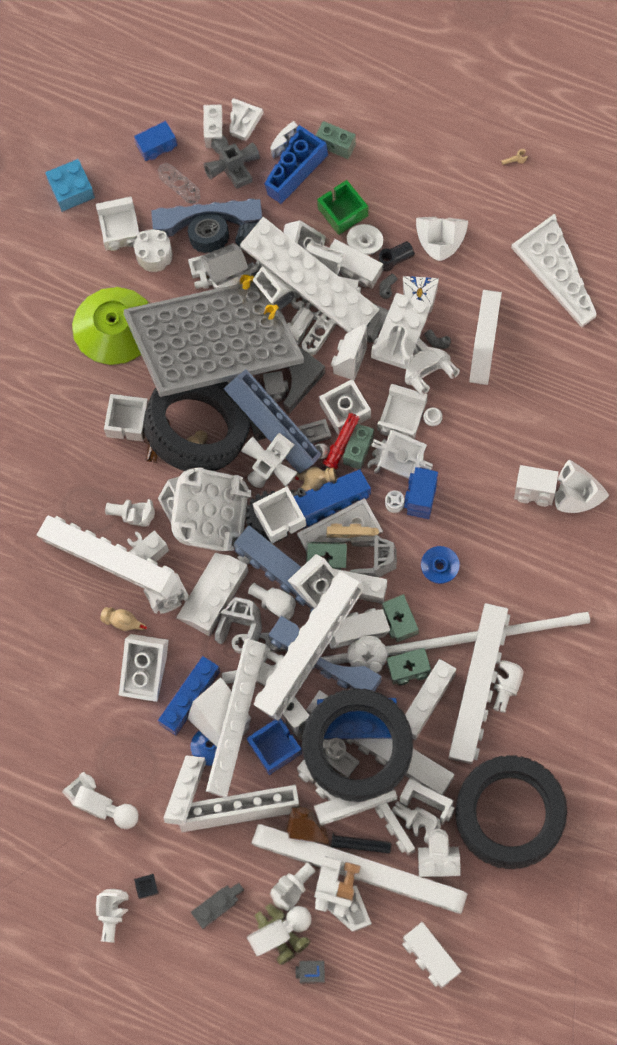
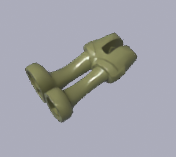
M271 903L265 908L269 916L273 918L272 920L267 921V918L260 911L255 914L258 929L279 919L284 922L286 918L282 910L277 909ZM292 931L288 933L290 936L288 941L297 954L301 953L311 943L307 937L299 938ZM285 943L277 946L279 951L277 962L280 965H284L295 957V954Z

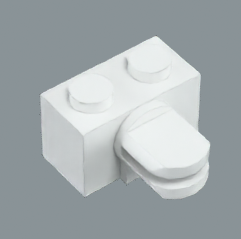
M442 829L433 830L429 835V847L418 848L419 877L460 876L459 847H449L446 831Z

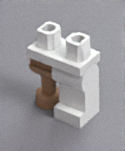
M324 856L314 896L316 897L315 909L326 912L329 901L336 903L334 914L344 917L348 907L352 905L355 892L353 888L354 876L359 874L361 866L345 862L344 870L347 873L344 881L341 882L338 881L343 861Z

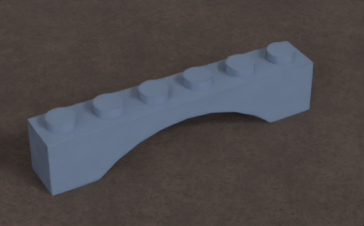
M260 199L232 200L228 203L213 202L208 205L194 204L188 207L176 206L168 209L157 208L156 210H151L153 229L164 231L167 237L174 236L179 230L190 225V222L195 217L201 216V214H217L226 221L239 226L246 223L257 225L262 219Z
M281 616L269 633L270 643L278 649L282 647L288 651L290 644L299 635L298 625ZM321 657L314 666L321 671L320 674L325 678H333L338 681L337 684L343 689L360 688L375 692L382 681L381 675L366 666H340L330 663Z

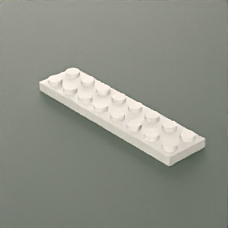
M264 217L240 244L244 251L348 333L362 325L367 326L380 310Z

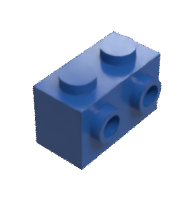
M167 121L134 136L136 146L145 162L153 160L160 154L170 152L177 147L176 137Z

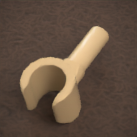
M520 149L516 156L501 160L502 165L515 161L520 164L524 163L528 156L522 157V155L525 154L526 150Z

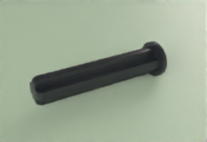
M332 833L331 848L337 847L387 854L391 852V842L338 836Z

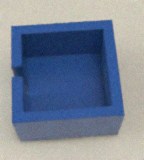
M415 467L414 473H410L408 490L410 491H406L404 501L407 515L430 519L437 487L438 471Z
M281 718L279 721L274 720L246 738L269 776L303 754L301 747L293 735H290L289 729Z

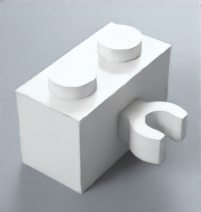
M155 531L143 540L138 532H135L138 538L136 542H132L129 538L127 539L129 545L133 547L129 553L134 551L140 554L142 559L146 561L149 558L156 562L169 551L167 544Z

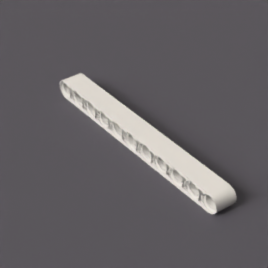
M258 824L251 843L256 847L304 863L307 862L319 868L322 867L324 856L342 860L339 874L346 876L347 873L344 870L345 862L361 866L360 872L355 874L354 879L455 913H462L467 893L316 842L288 838V833Z

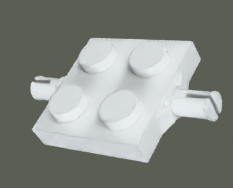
M391 430L385 443L376 439L372 443V447L382 450L377 465L407 479H409L410 473H414L415 467L432 469L433 464L423 460V453L427 445L399 432Z

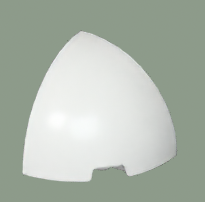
M436 217L416 218L417 233L423 248L432 258L438 261L447 259L459 248L467 231V220L455 218L439 219Z
M571 460L567 461L558 477V481L561 484L559 490L555 492L557 510L567 513H578L592 509L602 503L609 496L604 487L578 464Z

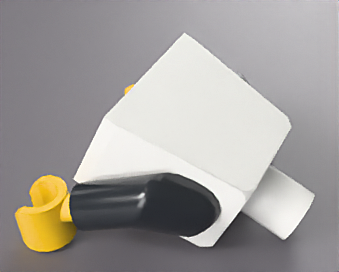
M265 266L251 273V276L244 274L240 278V284H243V289H249L253 281L267 299L274 304V306L267 305L264 311V315L270 313L269 320L274 318L277 310L283 309L295 297L296 291Z

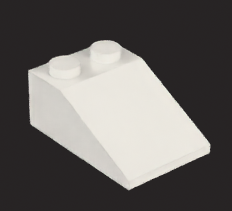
M366 325L350 331L345 335L344 340H340L337 348L339 353L333 357L331 363L333 374L355 381L367 350Z
M130 634L125 638L119 696L158 701L169 640Z

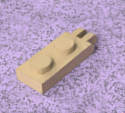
M335 523L327 526L326 538H353L379 534L378 528L361 527V524H350V527H342V524Z

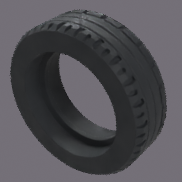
M228 381L162 397L159 396L156 388L153 390L144 414V433L150 447L163 461L183 471L192 468L215 471L226 467V465L235 460L249 433L250 418L224 390L229 383ZM182 400L204 402L222 415L227 424L228 433L223 440L212 444L190 442L179 436L170 427L165 416L166 410L171 404Z
M352 688L328 696L310 714L303 731L302 751L310 775L324 791L346 801L364 802L389 793L402 781L412 759L413 735L409 721L406 719L407 717L395 702L373 690ZM352 711L368 712L381 719L387 726L392 738V753L386 766L376 775L360 780L346 778L334 771L328 764L323 750L324 736L330 724L339 716Z
M517 755L494 757L492 760L481 763L464 780L456 802V825L464 844L467 845L468 849L478 859L497 868L521 869L540 862L556 847L567 822V801L559 781L542 764L537 761H531L530 758L518 757ZM506 778L525 781L533 786L542 797L546 813L545 822L539 834L530 842L520 846H504L492 841L482 831L477 820V803L482 792L495 781Z

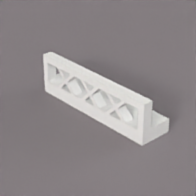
M393 788L389 793L364 802H351L336 798L314 807L320 825L323 826L397 800V795Z

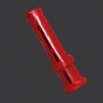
M353 413L348 414L335 444L329 447L330 452L327 458L323 460L324 465L338 470V463L344 455L345 447L360 420L359 416L356 417V414Z

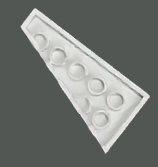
M553 214L513 243L511 248L582 328L596 318L597 313L585 290L583 280L580 278L568 244H566L562 230L557 223V218Z

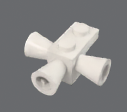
M279 433L269 447L264 450L256 439L252 437L241 450V452L257 459L252 467L254 471L248 475V481L253 486L262 488L266 480L274 473L283 485L287 487L298 472L281 463L294 444Z

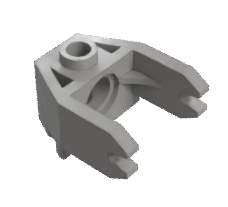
M378 535L351 538L352 546L374 547V567L353 569L350 572L379 578L397 568V549L393 542L382 539Z
M234 597L227 608L221 611L222 616L215 632V641L223 644L230 626L234 622L251 626L246 639L249 638L258 642L262 631L260 609L251 600Z

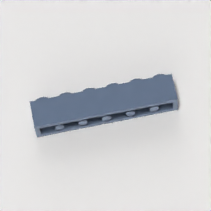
M247 369L231 380L224 388L228 395L239 405L242 411L247 414L271 443L280 433L294 444L285 458L299 474L313 465L322 455Z
M248 525L234 542L233 547L236 548L234 551L241 557L246 556L254 568L262 569L265 572L264 575L272 582L274 580L277 581L284 592L292 593L300 605H307L311 609L310 612H312L314 608L288 582L302 567Z

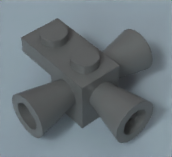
M222 136L221 139H214L211 143V148L219 154V160L203 164L207 177L212 180L225 171L236 189L252 183L253 178L245 168L244 162L260 159L256 145L251 143L240 151L236 144L229 146L225 136Z

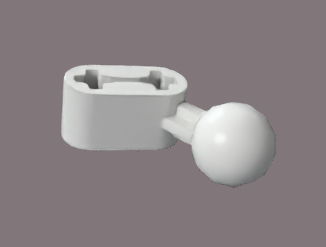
M80 786L72 804L74 807L105 820L107 816L114 818L115 824L121 829L132 828L138 822V811L133 805L123 804L118 807L114 806L111 799Z
M295 906L289 910L284 922L279 919L250 934L247 939L256 956L290 939L288 933L291 931H305L311 925V914L307 908Z

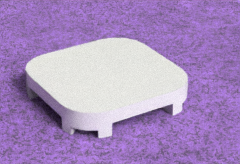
M192 468L184 471L179 476L176 484L171 522L174 537L180 543L216 551H234L236 549L233 547L234 542L244 531L247 499L251 497V490L248 489L246 483L242 480L243 477L205 470L203 468Z

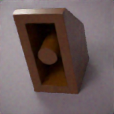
M292 807L287 824L288 838L328 844L327 830L324 826L320 825L319 819L314 812L305 807Z

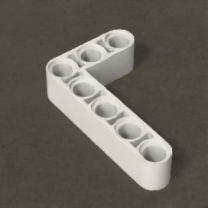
M483 290L470 383L488 385L502 292Z

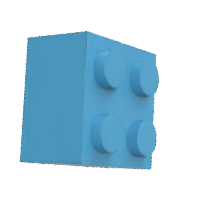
M79 159L45 172L48 183L62 212L95 198L93 189Z

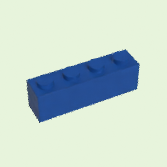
M204 656L201 657L158 719L160 726L177 736L188 720L193 701L212 685L221 672L218 665Z

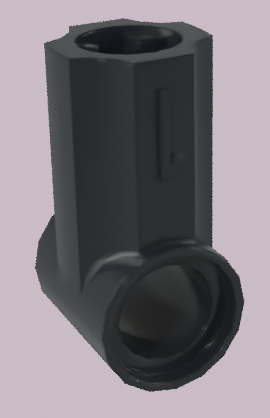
M406 241L391 249L385 248L381 250L378 261L383 263V271L388 272L395 265L414 257L415 253L410 242Z

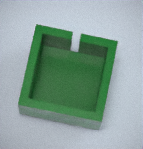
M348 180L333 188L334 201L331 190L317 199L318 210L338 235H341L368 217V205Z

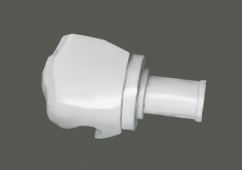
M149 499L147 503L132 504L131 500H126L123 505L107 503L105 514L122 516L123 522L146 527L153 520L155 510L153 502Z
M256 583L250 586L248 594L261 600L262 608H268L279 618L283 616L288 620L294 615L296 602L290 594L273 587L267 591L256 585Z
M501 660L499 668L503 669L509 677L503 679L497 674L496 679L499 684H495L494 689L498 692V696L493 709L499 711L500 708V712L505 713L509 697L516 696L519 690L523 670L515 663Z
M397 801L396 807L394 806L392 809L393 813L406 820V828L410 830L413 827L415 836H418L419 828L424 827L426 829L424 841L429 844L430 833L433 830L441 829L440 820L422 808L417 807L412 811Z
M306 862L295 876L288 873L286 876L281 877L270 892L274 904L286 911L294 907L299 901L301 893L305 891L303 884L316 872L314 868Z
M107 889L97 896L96 913L98 920H102L104 923L101 941L115 942L116 924L122 922L120 917L128 911V909L124 908L118 909V905L128 900L129 897L123 890Z

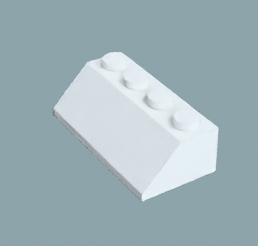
M215 553L176 618L211 636L221 619V611L227 608L249 572L247 564L232 556Z

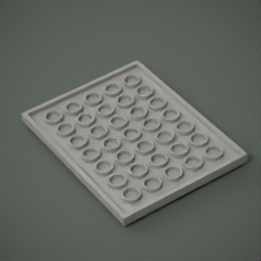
M253 281L249 289H243V284H236L124 309L125 319L160 397L230 381L245 369L251 375L302 364L304 363V357L281 311L277 310L272 320L268 319L270 313L264 315L266 306H274V304L267 299Z

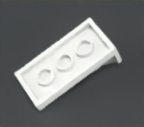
M396 293L377 342L372 346L371 358L407 369L432 304Z

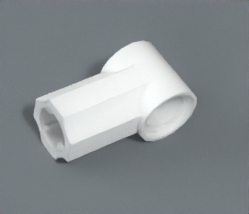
M301 307L293 320L287 323L297 345L301 343L305 330L314 319V314L307 308Z

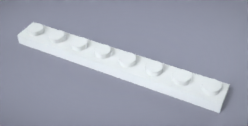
M249 638L245 639L206 789V792L221 797H227L265 649V644Z

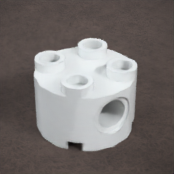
M154 229L141 231L138 234L134 249L139 265L150 272H158L165 269V266L171 263L173 257L167 234L164 231Z
M175 572L173 574L178 580L167 599L144 589L151 608L156 614L158 611L161 614L170 612L182 605L180 601L188 599L189 595L179 575Z

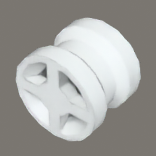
M394 490L386 495L385 506L389 512L399 513L404 508V496L401 492Z
M339 738L331 739L326 745L327 757L333 761L341 760L346 753L345 743Z

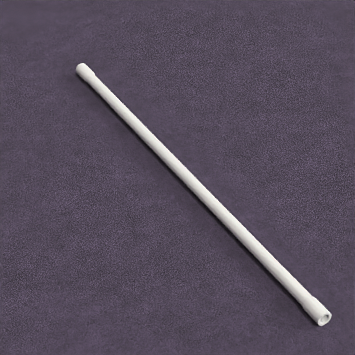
M583 612L565 617L505 626L503 633L506 636L570 625L590 623V616L588 612ZM478 631L385 646L387 656L407 653L421 648L426 650L476 641ZM367 652L365 655L362 656L369 657L371 656L370 652ZM347 653L321 657L333 664L349 663ZM237 670L223 672V681L226 684L234 683Z

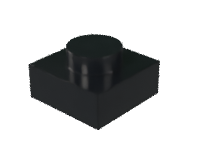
M154 874L134 879L139 900L159 894Z

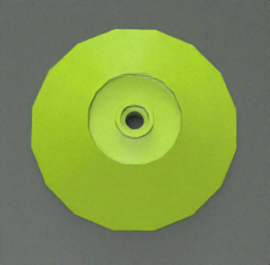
M121 287L101 289L88 296L77 308L72 322L73 338L80 351L93 361L107 365L123 364L139 357L141 353L125 319L124 309L149 304L148 301L135 291Z

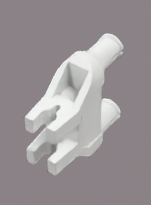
M419 338L414 350L415 355H412L406 369L405 383L412 385L420 395H424V393L426 394L429 391L430 387L421 378L438 369H443L453 379L459 374L460 370L450 361L448 353L441 349L428 347Z

